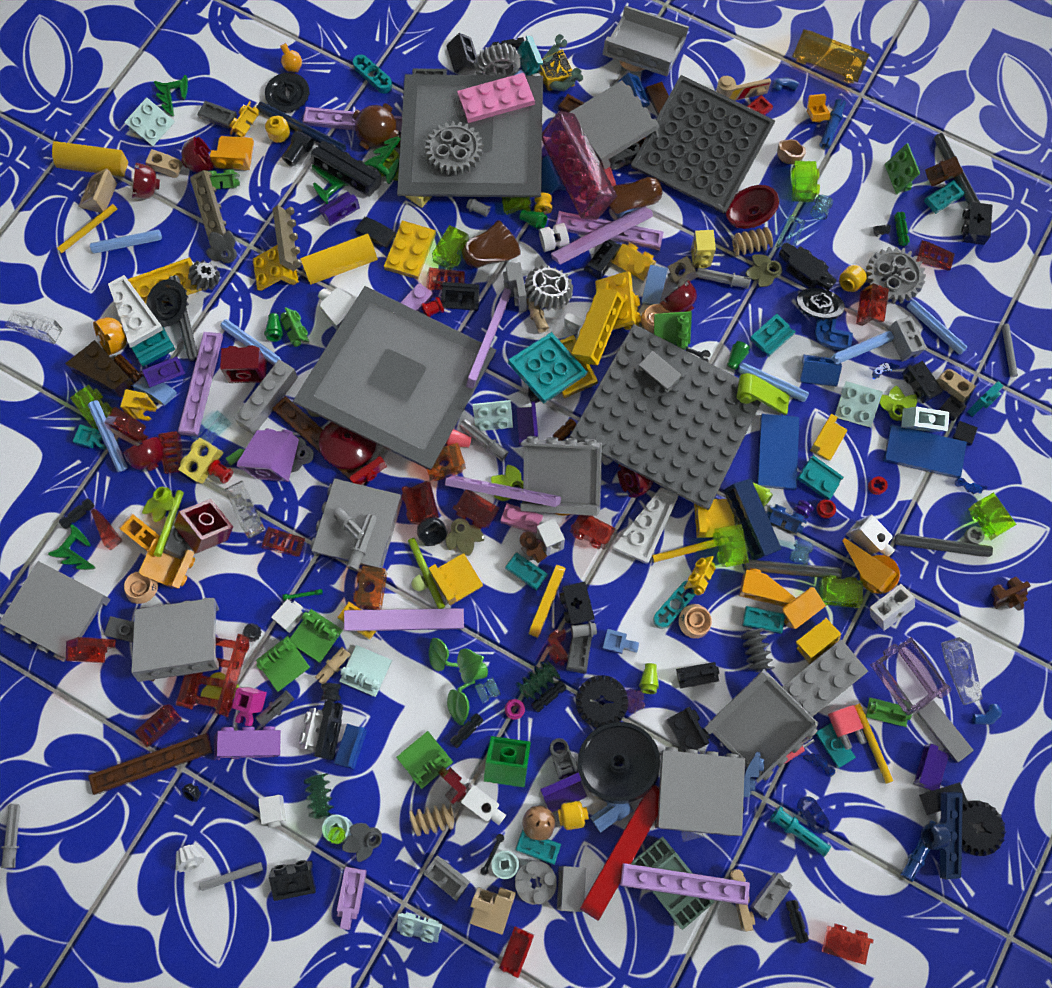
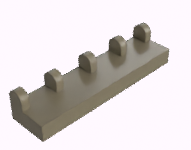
M203 170L191 176L190 180L209 240L211 232H217L224 236L227 224L222 219L219 210L222 207L216 200V188L212 186L210 180L212 174Z
M277 205L273 208L280 264L291 271H295L302 266V261L297 259L300 248L295 247L298 234L293 233V227L296 226V221L291 219V215L294 214V208L289 207L285 210Z

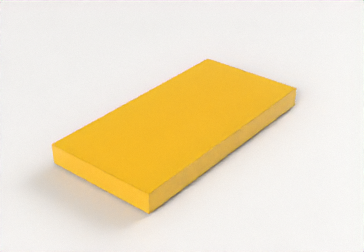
M190 257L128 279L145 304L151 289L158 282L167 280L170 276L174 275L179 277L183 288L187 290V296L202 291V288L197 290V285H191V280L188 279L189 268L193 265Z

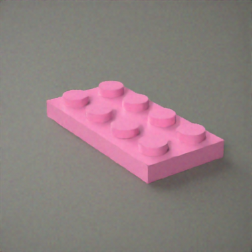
M524 73L457 91L468 123L535 105L534 97Z

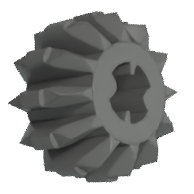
M204 259L201 262L196 260L194 265L190 266L188 279L191 280V285H197V290L199 288H203L204 291L207 289L212 290L218 285L220 272L217 271V266H212L211 261L206 263Z

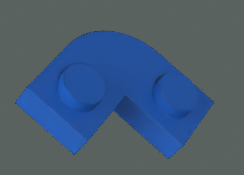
M821 319L816 320L815 336L821 345L839 351L851 347L853 333L836 330V319L831 321L827 319L824 321Z

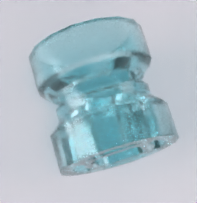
M822 194L816 197L815 205L810 211L811 216L818 220H825L828 217L829 209L833 205L832 198Z
M796 539L794 543L795 549L791 552L789 558L798 564L807 565L810 560L809 553L813 551L814 545L809 541Z
M493 677L487 679L483 684L479 683L474 686L483 704L488 702L489 698H496L501 695Z

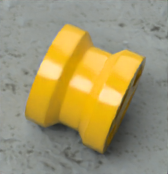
M541 193V197H535L536 205L534 206V211L544 212V214L551 213L552 205L550 203L552 202V196L548 193Z

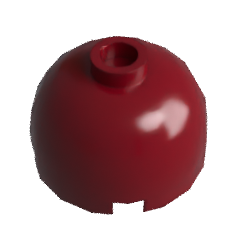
M194 136L184 143L181 149V162L185 168L195 173L203 170L210 171L215 168L208 154L210 149L200 137L196 138Z
M135 162L133 192H136V194L132 193L133 199H149L154 195L155 189L159 190L160 179H156V172L150 166Z
M689 280L665 298L666 302L664 300L660 302L665 310L675 313L690 312L694 309L693 304L697 299V293Z
M153 437L142 441V444L130 447L123 454L129 465L134 469H147L149 472L159 467L157 463L164 456V448L159 438Z
M619 464L618 467L621 466L620 471L617 472L619 483L624 492L628 490L631 498L639 497L650 490L653 481Z

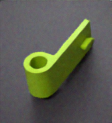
M749 373L740 375L736 397L741 403L749 404L758 400L779 413L787 415L790 395L756 375Z

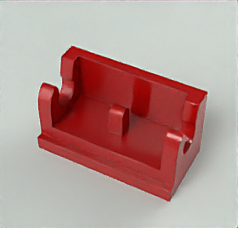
M514 927L499 966L503 972H508L512 976L519 978L534 934L519 927Z

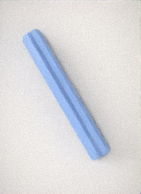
M153 230L90 243V249L92 253H99L161 240L162 234L160 230Z
M916 300L908 303L907 308L958 354H962L967 349V346Z
M225 319L220 326L223 330L245 346L253 345L259 347L266 361L273 366L280 359L279 356L229 320Z
M891 331L877 335L835 353L832 356L834 364L842 363L891 342L894 339V335Z
M742 363L739 367V373L756 375L802 402H805L809 395L807 391L746 363Z
M95 400L88 403V407L118 472L126 470L128 467L99 401Z

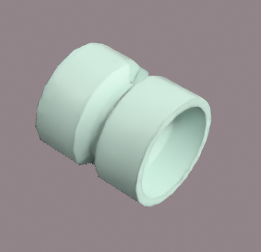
M331 815L322 825L323 836L332 843H344L345 839L351 835L349 828L352 826V822L347 817Z
M501 851L493 857L491 868L497 877L509 879L517 873L519 861L514 853Z

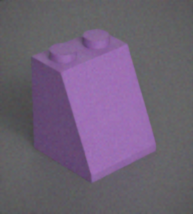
M269 428L257 430L237 462V467L255 479L289 482L299 439L290 430L275 431Z

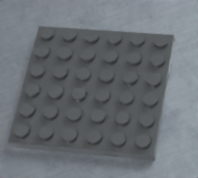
M680 75L656 119L660 127L658 128L659 137L657 138L653 132L646 137L631 164V168L726 214L775 124V120Z

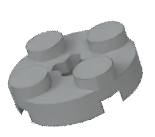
M531 861L518 870L515 877V888L523 901L532 905L543 904L551 899L555 893L557 886L556 876L552 868L546 863ZM538 876L541 878L539 882L542 885L540 888L536 887L533 889L530 879H535Z

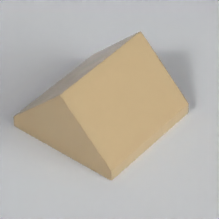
M104 169L91 176L78 205L80 208L99 213L107 209L117 186L115 179L108 169Z

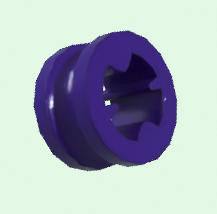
M799 500L794 510L803 515L804 518H808L810 516L809 512L812 513L814 508L808 502Z

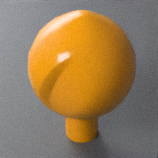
M286 43L280 45L284 53L281 57L283 68L288 72L297 73L302 65L301 56L294 50L290 51Z

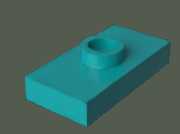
M953 180L928 196L924 202L937 214L963 197L965 193Z
M517 552L505 566L507 571L536 591L548 576L545 571Z
M746 606L742 626L753 629L763 628L767 632L782 634L785 615Z
M832 723L815 733L837 769L856 758L851 749H845L841 738L837 737Z
M522 830L515 850L555 865L561 844L549 839H531Z

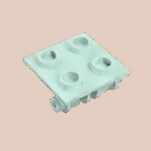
M146 97L124 123L129 126L130 132H136L151 146H154L175 121Z
M846 381L841 390L842 394L835 416L839 419L871 427L883 391Z
M511 400L473 404L475 427L480 431L513 428Z
M356 645L346 668L343 667L341 671L342 676L339 682L376 697L392 660Z
M409 912L398 914L397 931L403 936H416L427 943H432L433 941L438 943L439 933L442 929V924H439V921L428 919L427 922L426 917H424V920H420L421 916L418 915V918H416L417 915Z

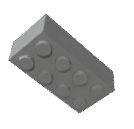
M841 639L782 687L813 717L865 675L868 670Z

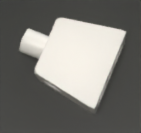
M336 288L331 293L326 289H322L318 294V297L322 300L319 305L322 313L337 330L357 298L340 288Z
M873 515L857 520L846 533L849 538L869 554L880 552L882 555L889 557L895 550L888 544L892 539V535Z
M469 784L465 791L466 795L460 802L486 822L491 819L497 825H500L506 816L497 809L500 804L473 784ZM484 803L488 805V809L486 811H483L481 809Z

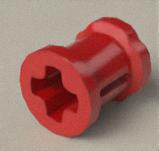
M436 297L434 301L421 304L424 314L428 317L438 312H444L439 297Z
M219 460L213 461L207 471L209 475L219 478L223 484L230 480L234 472L231 468L228 469L223 466Z

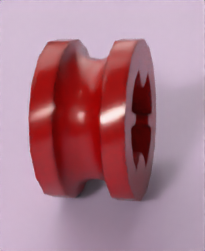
M880 476L873 478L868 483L869 491L875 495L882 494L888 487L887 481ZM876 482H877V484H880V483H881V485H882V487L880 488L881 490H879V488H875V487H874V485L876 484Z

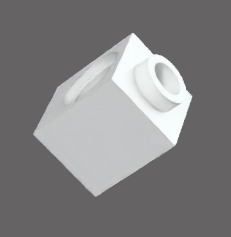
M287 599L271 618L290 633L302 620L304 614L302 612L303 607L296 601L291 603Z
M282 795L258 799L261 824H268V828L281 826L280 822L286 821Z

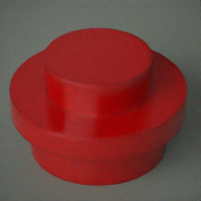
M825 499L817 504L816 511L820 517L828 519L836 513V506L832 501Z

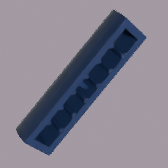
M752 479L734 483L724 489V494L753 560L761 559L782 550Z

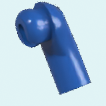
M788 77L777 78L774 81L773 88L780 91L782 86L796 91L799 82Z
M991 704L986 714H973V724H994L1002 715L1001 708L997 704Z

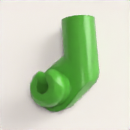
M238 449L226 457L228 463L233 465L239 461L245 449Z

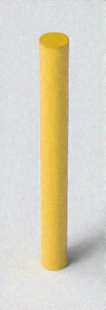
M114 204L110 205L58 246L59 252L62 254L118 210Z
M725 536L652 555V559L655 563L728 544V538Z
M860 703L856 704L854 707L863 725V732L886 784L893 782L894 780Z

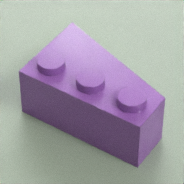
M223 727L214 736V760H220V758L280 756L281 730H275V727H263V730H255V727H242V731H234L233 727Z

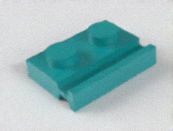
M526 35V41L522 42L517 52L520 56L523 72L526 76H532V74L538 73L540 70L539 66L543 65V61L533 37Z
M776 314L750 337V340L770 357L794 336L796 331L792 330L790 325Z
M162 327L163 330L132 347L143 367L176 350L164 327Z
M997 381L967 412L973 417L983 407L987 409L1001 395L999 391L1004 385Z
M814 455L809 458V461L797 477L799 481L827 500L832 498L840 485L839 483L844 478Z

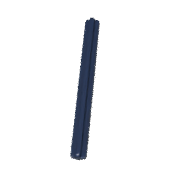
M259 102L256 106L260 113L268 117H283L286 119L289 128L312 137L318 143L325 141L328 144H334L342 152L347 150L345 144L264 102Z

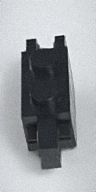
M787 242L781 246L779 257L787 263L786 271L808 288H815L818 285L829 291L834 286L837 280L828 272L829 267L823 260L817 259L809 250L801 246L797 249Z

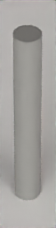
M1003 324L1002 332L1010 377H1017L1018 372L1010 325Z
M259 862L200 883V889L204 891L262 871V863Z

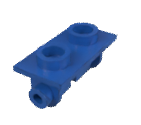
M778 504L769 506L772 512L768 511L767 516L771 523L781 526L783 520L787 521L784 526L785 529L796 534L797 532L802 533L804 526L801 524L802 522L807 523L803 519V515L797 512H793V514L785 512L786 508Z

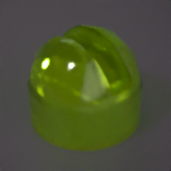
M333 827L328 833V839L333 844H341L346 838V833L341 827ZM339 830L340 832H339V834L337 835L335 841L332 840V838H333V836L335 835L336 831Z

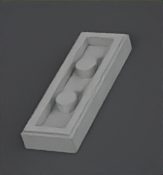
M934 700L916 712L955 763L960 762L974 751Z

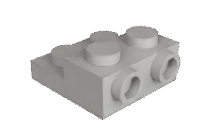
M509 262L505 265L506 272H503L504 288L511 290L510 297H514V304L519 307V313L527 312L526 290L521 263Z

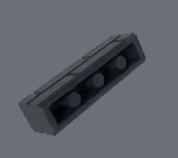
M322 141L311 152L312 164L368 197L381 185V174L378 170L371 169L363 161H357L349 153L340 151L334 144Z

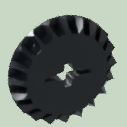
M295 73L278 74L267 83L265 88V98L268 105L285 113L287 111L293 113L295 109L299 110L301 106H305V102L308 101V96L310 95L307 81ZM285 87H287V90L289 91V99L286 96Z
M171 279L158 282L149 292L146 302L147 307L162 327H173V324L179 323V320L183 319V314L187 312L186 306L189 305L187 302L189 297L186 295L187 290L183 288L182 284ZM162 300L169 301L173 306H167Z
M822 288L802 290L796 299V305L799 306L798 309L802 310L803 314H808L809 317H814L816 320L821 319L824 321L827 319L831 321L832 319H837L838 316L842 315L845 308L843 300L837 294Z
M606 675L591 677L581 685L577 692V711L587 724L596 728L608 723L620 722L628 708L627 692L623 685L613 677ZM600 696H604L605 700L614 703H607L600 707L599 703L590 700L600 699Z
M972 800L962 804V850L974 856H987L995 853L1005 841V822L1002 820V815L998 813L995 807L980 800ZM981 823V827L986 832L976 833L977 829L971 824L977 825Z

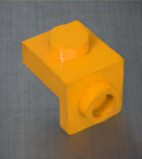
M825 94L808 96L807 113L812 122H822L823 120L830 119V112L825 105Z

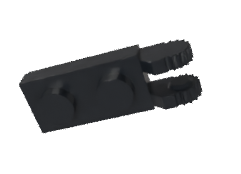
M327 700L322 709L324 716L314 756L333 760L344 707L341 703Z

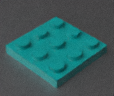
M552 332L508 360L511 368L543 404L587 374L584 367Z

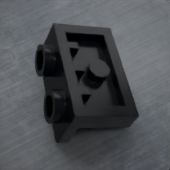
M923 361L914 366L909 365L902 373L905 382L912 387L917 399H920L922 403L931 400L944 391Z
M690 707L666 719L683 752H686V749L699 750L708 745V739H710L708 732L701 728L698 723L700 718L694 709L691 710Z
M300 860L295 864H280L272 868L269 882L273 900L278 901L316 893L312 871L313 862Z

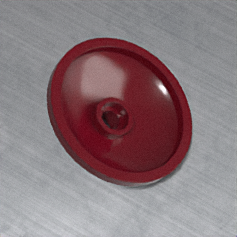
M754 185L741 190L735 195L726 211L728 221L733 226L742 229L754 228L764 224L778 209V194L772 187L767 185Z
M333 422L324 427L319 437L321 455L329 464L340 469H355L365 465L373 457L376 449V443Z

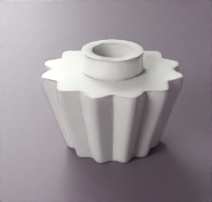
M184 846L176 852V871H179V873L193 871L204 862L205 857L196 846Z

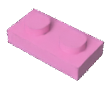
M507 503L500 522L537 535V526L542 521L543 515L535 512L521 511L520 507Z

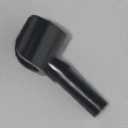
M690 347L686 348L687 352L709 362L703 356L710 357V351L703 350L700 352Z

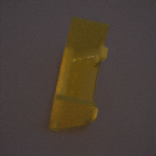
M803 29L792 57L797 58L796 62L806 65L809 62L845 77V81L854 84V82L859 81L871 54L813 31Z

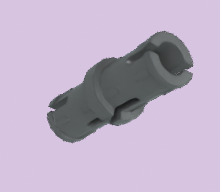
M286 690L274 702L271 701L269 706L255 717L256 720L264 727L276 715L279 716L282 713L281 711L295 699Z

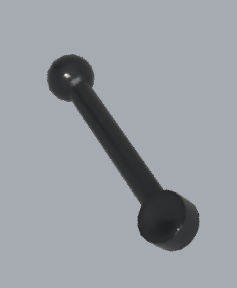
M497 835L494 848L485 866L480 869L482 875L488 874V867L500 843L504 841V835Z

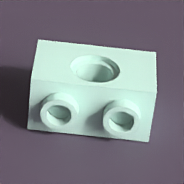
M921 407L904 408L901 427L927 432L948 431L949 412Z

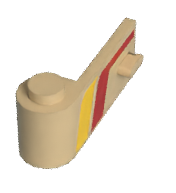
M722 76L718 81L716 92L734 101L768 93L771 79L736 85L734 78L731 76Z

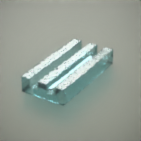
M789 215L776 247L779 248L784 244L782 240L791 220L794 221V224L786 240L787 243L790 242L797 224H801L792 244L795 247L806 221Z
M217 410L200 426L198 436L220 417L200 437L212 443L232 423ZM191 436L195 441L199 439L198 436Z

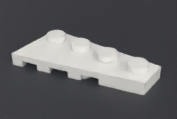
M125 275L108 283L130 348L163 330L161 324Z
M661 487L612 549L648 564L679 495Z

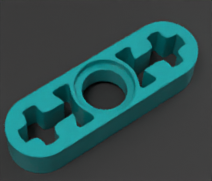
M365 55L354 57L353 65L355 71L373 87L384 94L392 90L391 78ZM371 71L377 72V75L374 77L368 76Z
M684 581L656 612L653 618L656 627L660 629L667 628L695 597L696 594L693 589H691L692 594L687 593L684 597L687 600L686 602L681 597L685 591L683 587L686 586L688 581ZM678 600L681 603L680 609H672L670 601ZM668 610L671 614L666 618L667 623H659L660 618L658 616H664Z

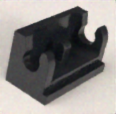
M611 239L603 242L590 262L584 267V271L599 280L602 279L613 264L612 262L621 245Z
M443 282L441 295L443 308L478 311L479 284Z

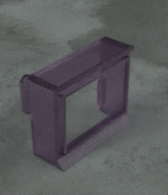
M912 637L900 645H891L883 651L884 656L870 664L907 716L921 709L934 698L938 697L941 699L951 692V687L944 682ZM897 652L928 692V695L914 705L883 664L884 661Z

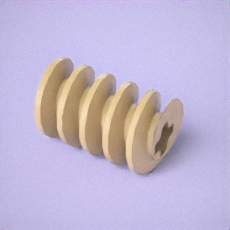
M764 227L762 230L760 228L755 231L750 230L748 233L746 231L742 232V234L736 233L733 238V249L736 257L739 256V251L746 255V249L751 254L753 253V248L760 252V246H762L764 251L767 250V245L771 249L773 247V237L768 227Z
M451 803L449 809L446 808L445 804H442L440 811L436 805L433 807V812H430L429 808L426 807L425 814H422L421 810L417 809L416 816L410 810L412 829L417 836H421L422 829L428 835L430 828L434 833H437L438 826L442 831H445L446 824L449 829L452 830L454 828L455 820Z

